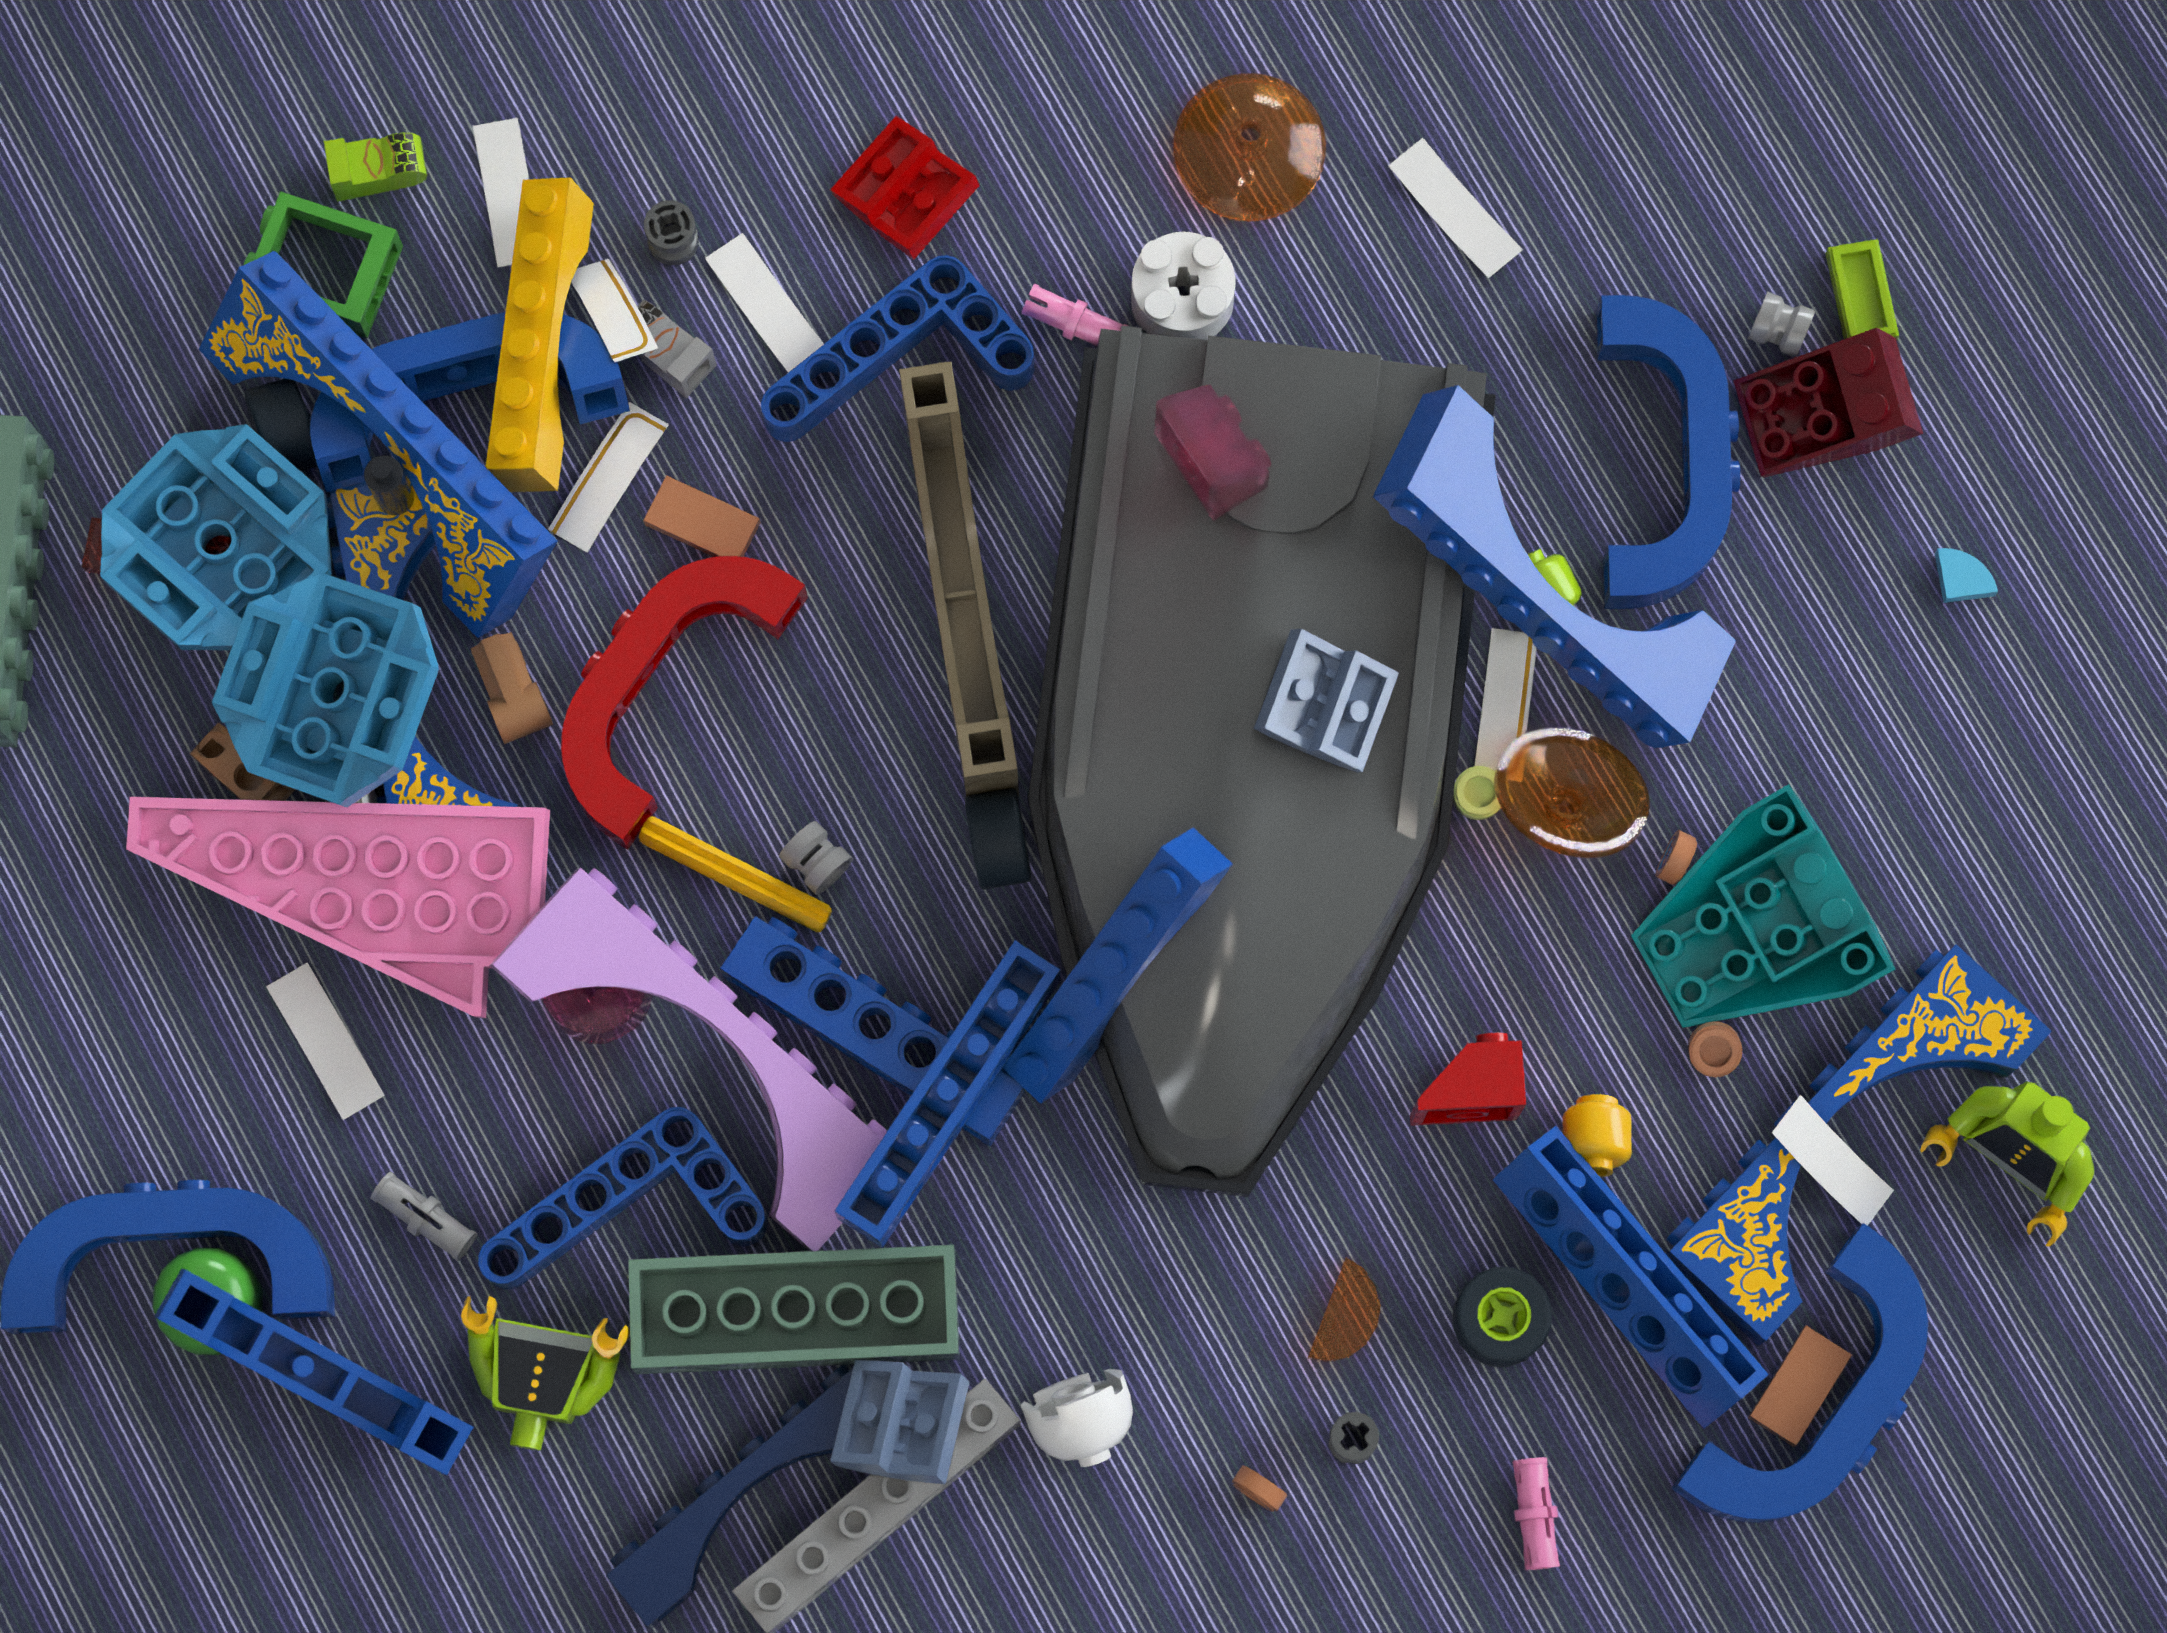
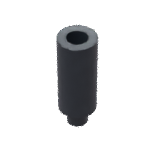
M385 455L373 458L365 468L364 478L379 508L389 515H401L407 512L414 502V492L400 463L393 457Z

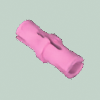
M1037 284L1033 285L1029 293L1030 299L1040 302L1047 307L1045 308L1026 300L1021 313L1062 330V336L1069 340H1073L1075 336L1095 346L1098 344L1101 329L1121 331L1122 326H1129L1087 309L1088 303L1080 299L1076 303L1041 288Z
M1546 1457L1512 1461L1518 1495V1510H1514L1515 1522H1520L1525 1570L1560 1567L1554 1532V1518L1558 1517L1557 1506H1552L1548 1481V1460Z

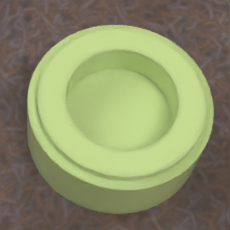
M1470 767L1463 771L1455 781L1453 802L1457 810L1467 818L1473 820L1490 818L1500 810L1505 801L1506 787L1504 781L1496 771L1489 767Z

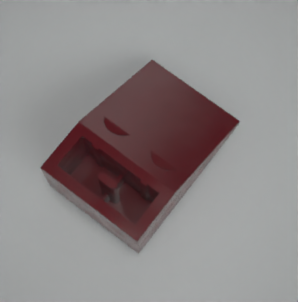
M1877 327L1733 380L1762 478L1874 452L1923 434L1896 338Z

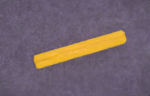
M650 816L641 828L638 838L643 845L815 932H821L827 925L832 913L831 907L828 904L654 816Z

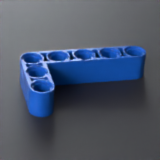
M948 255L937 256L925 263L773 384L764 393L761 401L764 424L768 433L776 440L791 442L803 437L942 325H944L991 381L999 388L1008 391L1019 390L1031 381L1034 373L1033 346L1028 337L962 262ZM945 277L954 279L959 284L954 291L944 294L932 288L936 280ZM901 309H910L919 315L918 319L910 325L897 324L892 320V317ZM974 315H982L990 319L992 323L983 331H973L965 326V322ZM869 340L879 346L877 352L870 357H860L852 352L854 346L861 341ZM1012 352L1019 354L1025 360L1020 367L1010 370L1003 368L997 362L1002 355ZM823 372L834 373L839 377L837 384L829 389L817 388L812 382L817 375ZM782 404L795 405L799 409L796 417L789 421H780L772 416L773 411Z
M671 1107L661 1112L490 1238L481 1247L478 1255V1266L482 1274L498 1288L508 1290L522 1286L675 1172L679 1174L724 1237L732 1244L751 1246L759 1242L766 1233L768 1216L760 1200L699 1118L689 1109ZM676 1122H686L693 1126L694 1134L692 1139L682 1147H673L666 1143L665 1140L667 1129ZM641 1153L649 1157L650 1167L643 1177L629 1179L623 1175L622 1166L629 1156ZM708 1164H717L725 1169L723 1183L711 1190L698 1186L697 1175L702 1167ZM598 1185L606 1190V1200L600 1209L585 1211L580 1208L579 1197L585 1188ZM741 1206L753 1208L757 1212V1220L751 1230L738 1233L729 1228L728 1219L734 1209ZM554 1217L560 1219L563 1225L561 1236L550 1244L538 1242L536 1239L538 1224L546 1218ZM509 1249L516 1251L519 1256L517 1269L507 1276L495 1275L492 1270V1262L498 1252Z

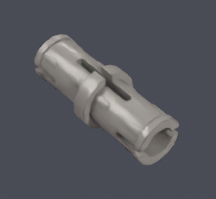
M391 1171L382 1178L371 1195V1199L374 1202H378L408 1224V1232L415 1237L422 1234L435 1245L452 1255V1258L456 1261H459L466 1254L477 1237L475 1231L469 1230L441 1209V1201L434 1196L424 1197L411 1186L397 1178ZM409 1202L440 1224L443 1227L442 1230H438L406 1207L405 1204Z

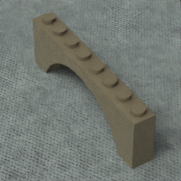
M952 362L899 369L904 413L965 794L967 797L1013 788L1019 796L1018 768L989 611Z

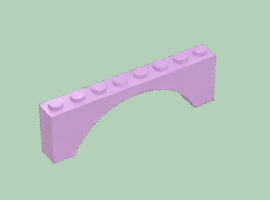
M582 868L576 869L489 966L529 1002L575 988L617 987L640 991L678 1005L700 1018L718 1032L748 1067L760 1088L771 1118L777 1150V1175L769 1216L808 1251H818L842 1224L837 1219L834 1210L887 1133V1130L874 1119L868 1125L861 1121L851 1112L857 1104L837 1085L832 1084L828 1089L821 1085L812 1076L817 1070L816 1066L802 1053L793 1048L787 1054L772 1040L777 1035V1031L762 1017L753 1012L747 1018L732 1004L738 998L737 995L722 981L713 976L707 982L693 969V966L698 962L697 959L682 945L673 940L667 946L653 933V930L658 926L657 923L641 908L633 904L627 910L612 896L618 890L617 887L601 872L593 868L587 874Z

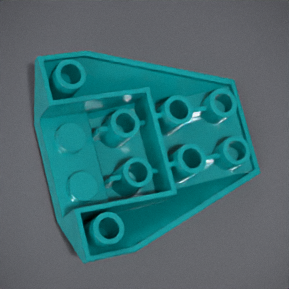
M1789 784L1743 810L1631 935L1683 1028L1850 996L1896 970L1873 919L1826 837Z

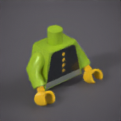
M2027 1081L2013 1089L2009 1087L1983 1086L1977 1089L1947 1118L1948 1126L1934 1125L1928 1130L1920 1152H1924L1931 1144L1942 1146L1944 1150L1939 1155L1935 1165L1938 1167L1944 1166L1949 1163L1958 1143V1137L1960 1135L1964 1136L1963 1140L2041 1199L2046 1201L2049 1198L2052 1204L2042 1207L2028 1223L2026 1230L2027 1234L2030 1235L2039 1223L2046 1224L2052 1231V1237L2045 1246H2051L2066 1229L2067 1219L2064 1215L2065 1212L2071 1213L2094 1176L2091 1152L2084 1143L2090 1127L2085 1120L2074 1113L2073 1107L2067 1099L2061 1096H2051L2035 1083Z
M471 1296L465 1299L461 1319L468 1328L469 1361L483 1396L492 1400V1407L496 1410L516 1414L509 1445L541 1451L547 1420L572 1424L575 1416L587 1414L612 1388L620 1358L619 1351L630 1336V1328L627 1325L621 1330L618 1339L609 1337L605 1331L608 1318L602 1319L592 1336L496 1318L494 1329L492 1323L497 1309L496 1299L489 1296L487 1313L479 1314L472 1310L470 1305Z

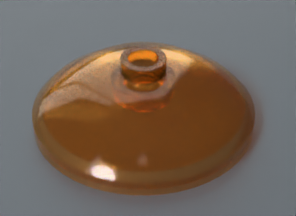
M1241 73L1223 77L1197 92L1179 116L1173 141L1175 166L1183 185L1191 196L1211 212L1238 221L1271 219L1287 213L1299 205L1317 184L1323 170L1326 154V137L1321 119L1305 95L1285 81L1255 73ZM1246 129H1255L1259 132L1260 137L1254 141H1249L1241 133Z
M1543 728L1525 733L1506 747L1495 770V793L1506 817L1527 838L1559 854L1580 858H1597L1620 852L1637 839L1649 815L1650 800L1648 790L1634 764L1608 742L1579 730Z

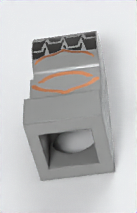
M642 300L637 307L658 349L638 356L644 364L687 398L717 366L713 349L697 336L693 338L671 321L656 306L646 300Z

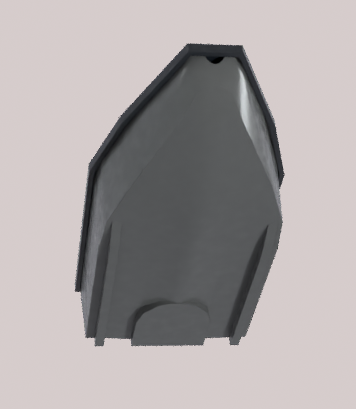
M1122 326L1121 331L1101 329L1097 349L1084 347L1028 795V804L1057 944L1066 977L1069 976L1163 845L1194 828L1233 863L1206 902L1170 939L1131 987L1108 1022L1100 1039L1099 1047L1094 1053L1142 1185L1249 1197L1378 1000L1448 849L1475 590L1468 587L1462 581L1461 575L1443 559L1432 555L1426 549L1425 543L1413 532L1395 522L1390 517L1389 511L1372 496L1423 394L1459 385L1492 417L1494 416L1496 395L1485 394L1487 373L1467 371L1468 365L1448 363L1446 368L1385 361L1381 360V355L1209 335L1208 340L1147 334L1142 333V328ZM1303 629L1344 651L1357 650L1399 672L1363 772H1354L1329 763L1254 729L1290 630Z

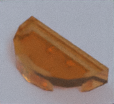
M1347 1257L1342 1265L1307 1359L1328 1363L1349 1358L1367 1344L1378 1326L1381 1305L1376 1286L1367 1275L1368 1273L1365 1269Z

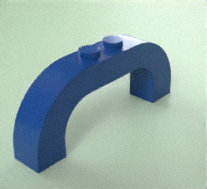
M1601 295L1596 310L1597 360L1639 361L1655 367L1665 374L1674 385L1681 406L1684 495L1682 524L1673 534L1653 544L1608 545L1603 557L1604 609L1642 608L1664 602L1687 589L1702 575L1714 558L1730 521L1732 492H1739L1740 463L1739 461H1731V442H1737L1739 418L1737 411H1729L1728 381L1721 358L1713 343L1696 323L1675 308L1649 298L1628 295Z
M505 312L419 333L379 345L371 350L421 401L497 382ZM563 314L558 351V383L570 394L579 424L629 412L630 408L618 362H613L601 335L585 323ZM320 392L311 415L310 436L315 459L326 492L366 482L364 471L367 464L372 460L370 444L374 432L341 403Z
M208 1180L177 1182V1190L156 1191L155 1183H129L124 1185V1193L93 1195L70 1202L43 1218L27 1234L15 1251L4 1278L1 1295V1329L11 1334L67 1331L66 1294L73 1271L88 1254L100 1247L115 1243L235 1237L248 1240L262 1251L269 1264L272 1278V1314L281 1320L335 1317L334 1285L326 1255L312 1232L288 1210L267 1197L242 1189L210 1188V1181Z
M1865 1223L1853 1231L1825 1273L1854 1293L1868 1310L1874 1329V1343L1869 1360L1807 1449L1791 1466L1776 1471L1756 1470L1739 1463L1710 1441L1701 1445L1671 1488L1701 1510L1727 1520L1747 1523L1771 1522L1800 1513L1830 1495L1851 1470L1859 1475L1877 1450L1870 1442L1879 1429L1883 1426L1890 1431L1906 1410L1908 1404L1903 1402L1901 1398L1916 1377L1926 1350L1928 1338L1927 1307L1919 1281L1903 1255L1889 1241Z
M181 1268L154 1316L158 1320L446 1476L473 1429V1426L370 1372Z

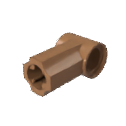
M512 632L490 636L471 648L491 699L487 701L504 744L554 725L537 683H532L526 668V662Z

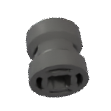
M667 200L653 205L647 212L644 220V232L653 257L659 262L670 266L681 265L689 261L696 253L699 245L698 231L690 209L681 202ZM669 223H674L673 225H669V226H667V227H664L665 225H667V224H669Z

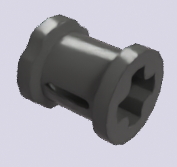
M1359 1412L1346 1413L1340 1416L1331 1427L1328 1446L1332 1455L1340 1462L1360 1464L1367 1460L1377 1448L1379 1441L1378 1428L1375 1422L1366 1414ZM1347 1426L1348 1429L1354 1431L1361 1427L1366 1433L1361 1441L1366 1449L1360 1451L1355 1446L1350 1447L1348 1450L1343 1448L1341 1441L1345 1434L1341 1428Z

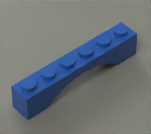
M1194 828L1163 845L1009 1057L1003 1069L1040 1104L1073 1083L1098 1049L1100 1039L1108 1022L1131 987L1170 939L1206 902L1233 863Z

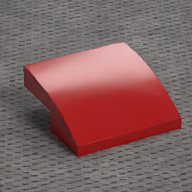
M895 116L830 191L833 196L858 218L914 260L980 184L973 173L938 151L931 138L898 116Z

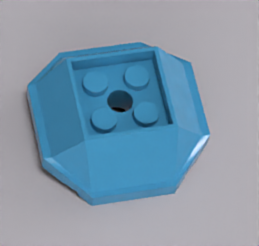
M247 424L229 426L226 429L174 434L102 509L100 577L111 589L181 650H231L249 602L268 594L274 595L290 585L318 573L332 575L327 498L324 491ZM220 535L231 538V544L225 552L218 555L206 552V546L212 538Z
M318 573L294 583L274 595L268 594L249 602L212 700V705L221 722L226 725L233 745L247 772L348 808L402 771L439 671L421 607L324 573ZM343 681V694L334 702V690Z

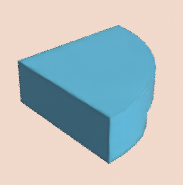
M1940 548L1936 550L1935 559L1943 603L1994 597L1997 594L1998 590L1993 576L1977 558L1956 549Z

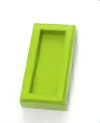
M1878 239L1828 247L1825 255L1843 338L1847 339L1877 327L1897 340L1899 332Z

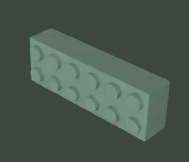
M0 415V747H17L19 732L26 731L28 723V705L26 701H22L24 681H30L33 674V653L31 650H27L29 630H36L39 617L38 602L36 599H33L34 580H41L44 569L43 551L38 549L40 530H46L49 521L48 500L43 499L45 480L52 479L54 472V453L52 449H48V445L43 440L42 435L37 432L26 416Z
M954 1245L628 1260L631 1369L636 1374L854 1365L855 1360L889 1362L960 1360L956 1254Z

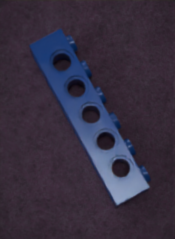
M755 916L721 966L720 970L723 977L911 1096L954 1031L949 1030L946 1036L928 1025L932 1018L915 1005L905 1001L900 1008L883 997L887 989L874 979L863 973H860L858 978L855 979L840 970L839 967L843 962L823 947L816 945L810 951L795 941L798 933L782 921L771 917L769 922L766 923ZM783 959H793L801 965L799 976L791 982H779L772 976L774 966ZM828 987L840 988L846 994L844 1004L834 1011L823 1010L816 1004L819 993ZM872 1015L884 1016L891 1023L889 1032L880 1039L867 1038L861 1032L862 1023ZM917 1043L930 1045L936 1052L932 1063L922 1068L911 1066L906 1061L905 1055L912 1045ZM1002 1068L962 1129L991 1147L1024 1096V1088Z
M1017 941L1013 942L834 1210L839 1221L880 1248L884 1247L1060 982L1059 968Z
M1557 1126L1528 1146L1492 1179L1704 1429L1769 1375L1583 1156L1573 1148L1571 1142Z

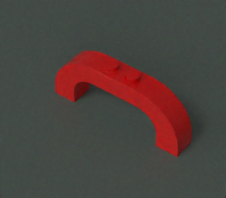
M740 556L710 557L689 563L671 572L650 589L634 611L627 609L622 613L611 632V635L615 638L604 653L596 651L582 670L581 677L584 681L574 694L567 709L561 736L562 762L570 787L584 813L601 832L628 850L640 834L646 820L653 816L658 809L652 795L625 778L615 768L610 752L611 739L619 720L681 634L690 625L702 618L716 614H731L751 621L776 639H779L808 599L805 584L778 567L757 559Z

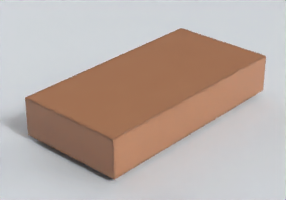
M667 475L643 520L645 526L712 557H744L760 525V518Z
M1808 1326L1803 1327L1748 1418L1789 1445L1797 1446L1852 1354Z

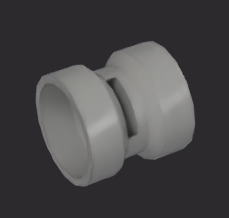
M1767 291L1748 339L1760 344L1767 342L1777 344L1782 353L1795 358L1816 310L1803 305L1791 307L1784 303L1781 296Z
M813 821L801 829L785 845L779 855V858L790 869H798L804 875L805 885L815 895L822 893L837 881L853 861V857L842 846L834 847L828 840L827 831L817 821Z

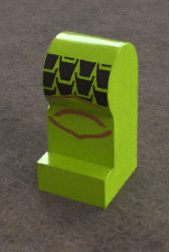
M395 133L381 139L371 138L347 143L344 138L324 141L330 185L337 202L416 186L427 178L421 137L417 134Z

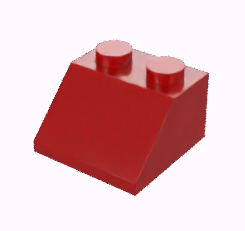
M1507 1033L1477 1035L1476 1043H1467L1417 1099L1410 1114V1125L1517 1120L1526 1106L1522 1040L1508 1041Z

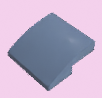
M1303 629L1290 630L1254 729L1329 763L1354 772H1363L1399 672L1357 650L1344 651Z
M855 1360L830 1462L838 1467L872 1475L924 1483L946 1484L969 1381L959 1373L912 1371L904 1362Z

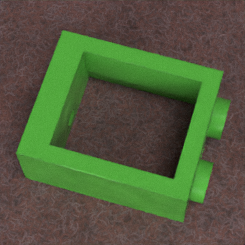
M280 191L275 206L269 205L262 216L260 234L263 236L256 253L251 251L247 255L244 265L273 251L279 254L293 218L369 242L345 305L321 297L358 336L368 338L403 248L397 230Z

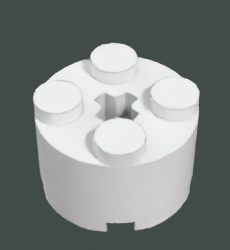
M1175 232L1152 240L1143 247L1134 265L1131 290L1132 312L1142 330L1144 329L1148 334L1208 340V335L1215 336L1229 321L1234 303L1235 272L1230 258L1218 240L1192 232ZM1186 286L1189 295H1179L1177 287Z

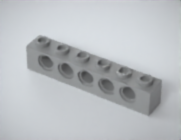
M983 1379L966 1395L946 1484L908 1481L870 1474L732 1592L766 1633L777 1632L1021 1426L1020 1419L987 1379Z

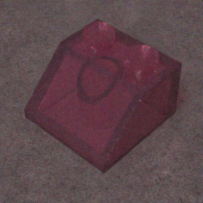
M1208 384L1168 395L1157 401L1154 434L1214 521L1267 488L1270 473L1267 468L1272 464L1260 442L1256 438L1248 441L1239 428L1238 424L1242 422V419L1231 399L1225 394L1219 398L1212 386Z

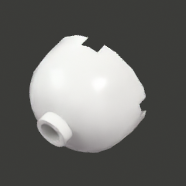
M1104 1370L1107 1380L1093 1383L1089 1373L1077 1375L1050 1385L1033 1394L1035 1406L1024 1401L1021 1407L1036 1444L1047 1455L1059 1460L1069 1461L1078 1459L1081 1467L1093 1466L1111 1457L1109 1449L1121 1442L1131 1427L1132 1421L1131 1397L1122 1370Z

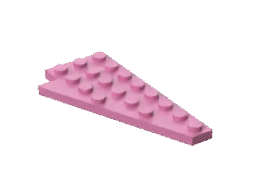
M130 797L126 850L477 1018H486L489 968H491L489 965L545 904L550 810L537 807L353 803L347 808L333 802Z

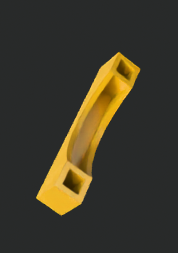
M571 177L525 179L522 182L485 466L510 492L558 491L564 446L558 396L560 328L572 278L580 261L588 251L594 203Z

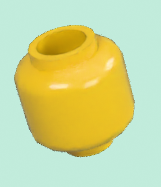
M1601 1094L1585 1095L1579 1097L1576 1100V1105L1570 1106L1564 1112L1563 1134L1600 1178L1612 1175L1613 1168L1624 1165L1631 1158V1114L1623 1106L1618 1105V1100L1615 1097Z

